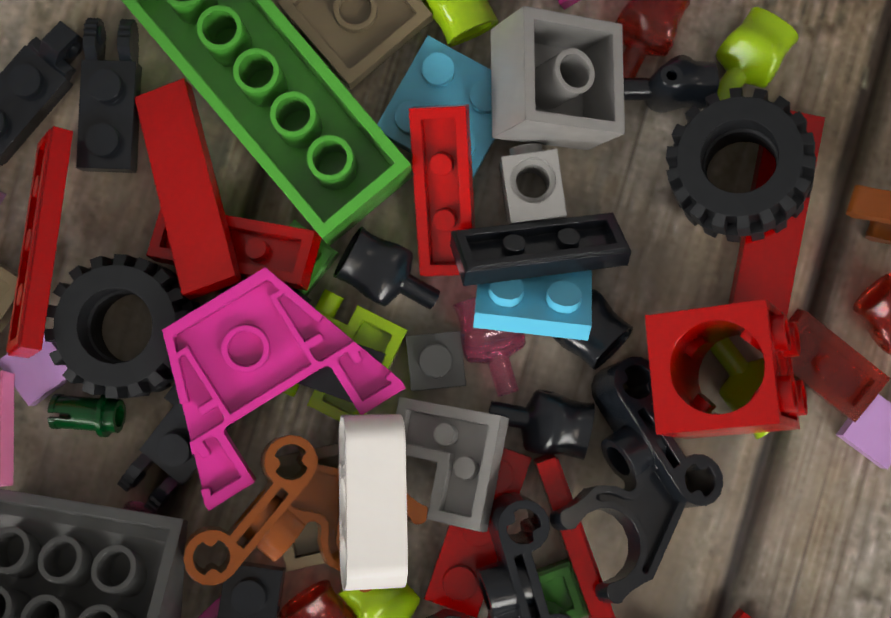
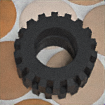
M742 87L730 88L731 98L719 100L717 92L705 97L707 105L705 109L700 111L693 105L685 113L687 124L685 126L676 124L671 134L674 145L667 146L666 160L669 170L666 171L679 207L683 209L687 219L694 226L699 224L703 227L704 233L716 238L718 233L726 235L727 241L740 242V236H751L752 241L764 239V232L773 229L775 233H778L786 228L787 220L791 216L797 218L804 209V201L806 197L810 198L814 182L816 165L815 141L813 133H807V120L800 111L792 114L790 112V102L779 96L773 103L768 101L767 90L755 88L753 97H743ZM736 142L759 144L771 152L776 160V170L771 178L761 187L746 193L723 191L714 186L707 177V168L714 155L725 146Z
M114 254V259L99 256L90 259V268L78 265L71 270L69 275L74 280L72 284L59 282L53 291L54 294L61 298L57 306L48 305L47 317L54 318V327L44 331L45 342H55L57 350L49 353L54 365H66L68 368L62 376L71 384H84L82 391L91 395H106V398L119 399L149 396L150 393L162 392L171 387L170 382L174 377L162 329L200 307L199 302L189 300L182 295L179 281L176 278L177 274L156 263L127 254ZM133 294L139 296L150 311L152 333L148 344L139 355L129 361H121L105 345L102 335V324L106 312L112 304L124 296Z

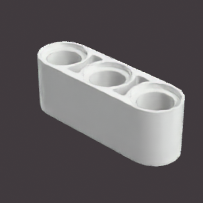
M401 414L341 415L338 452L340 575L342 588L344 591L404 588L408 576L406 437L403 417Z

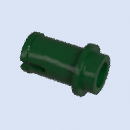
M54 394L49 402L47 411L48 413H60L59 417L50 416L47 418L51 429L63 428L96 431L99 437H109L112 433H119L124 426L126 417L124 401L116 398H106V395H101L100 398Z

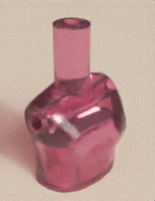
M476 297L454 304L453 308L460 323L462 349L466 360L470 363L489 365L498 397L519 391L509 357L525 346L524 333L473 328Z

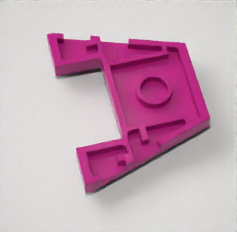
M267 268L261 269L162 329L179 402L183 407L191 440L189 443L192 455L194 454L199 473L203 502L208 511L256 481V477L226 431L227 426L324 366L332 368L360 415H364L406 388L395 374Z

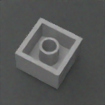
M522 6L491 29L492 138L590 150L624 135L622 24Z

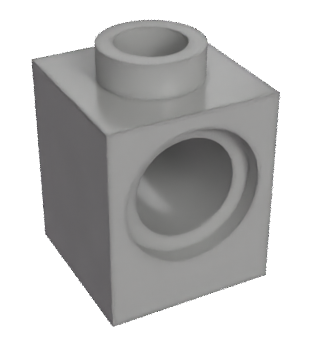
M530 143L512 147L509 149L510 155L501 156L499 173L507 225L566 218L567 211L557 149L543 151L542 144ZM525 173L537 174L543 179L546 192L537 198L526 197L518 190L516 179Z

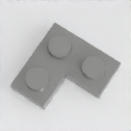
M399 397L396 414H401L404 420L406 456L438 462L427 519L478 532H487L509 418Z

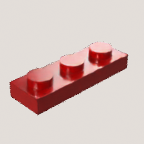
M469 104L414 106L409 108L420 276L460 275L450 247L451 231L475 228Z
M160 208L146 256L155 262L175 265ZM225 215L242 279H247L261 269L267 268L290 288L308 290L322 239L316 231Z
M504 447L494 500L504 493L516 492L520 494L532 459L530 456ZM448 525L424 595L425 600L475 618L478 617L483 596L476 569L497 561L489 528L487 532H478Z

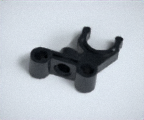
M630 357L601 369L594 376L591 384L594 402L614 432L601 442V450L607 464L624 481V489L610 485L583 488L573 500L564 507L552 511L549 517L554 529L559 531L572 530L577 527L578 523L588 513L594 510H602L613 515L623 526L628 538V555L623 568L615 577L596 585V597L603 603H622L632 590L652 580L684 508L707 506L715 502L721 495L723 488L722 472L712 458L704 454L685 456L673 437L656 435L649 361L642 357ZM627 383L628 388L624 390L623 384ZM685 476L688 481V489L685 484Z
M516 492L502 494L493 501L488 526L498 562L476 569L480 590L488 610L487 618H572L556 603L545 600L532 552L540 548L548 537L550 530L549 517L539 504L525 495ZM519 509H526L528 518L520 522L521 531L517 534H508L507 526L515 522L514 512ZM444 608L426 618L471 617L465 613Z

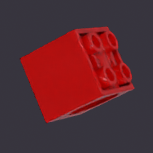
M767 299L645 315L656 435L692 439L800 429L799 416L807 415L808 404L803 380H795L792 357H800L801 355L798 327L796 322H788L786 314L781 312ZM740 335L741 338L763 353L765 365L763 381L746 405L733 412L718 414L714 411L716 405L701 393L699 386L700 366L704 356L714 344L725 338Z

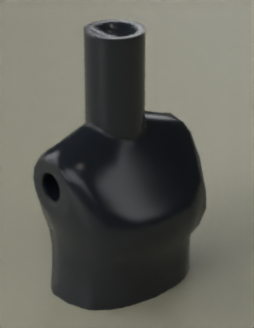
M678 55L661 66L650 78H624V100H645L646 105L651 110L659 113H666L681 108H691L693 105L698 109H705L707 107L705 97L718 92L719 74L717 64L715 62L695 61L689 56Z
M363 226L356 231L350 240L333 275L334 278L352 285L366 298L384 307L389 305L399 294H402L427 309H431L440 295V290L411 275L413 253L397 243L371 234Z
M592 289V327L588 341L559 337L553 338L563 348L580 356L596 370L626 342L632 333L633 326L621 319L612 310L600 292Z
M538 389L533 393L526 407L491 400L488 413L509 418V427L521 429L523 447L529 452L543 455H566L584 460L593 427L595 404L594 402L574 401L558 393Z

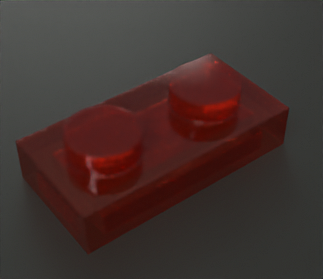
M797 308L788 320V322H796L801 345L800 357H792L794 377L797 380H803L806 387L844 417L856 423L891 378L807 311Z

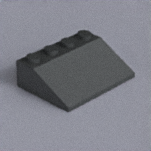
M0 489V618H181L185 569L183 555L187 541L188 521L181 518Z

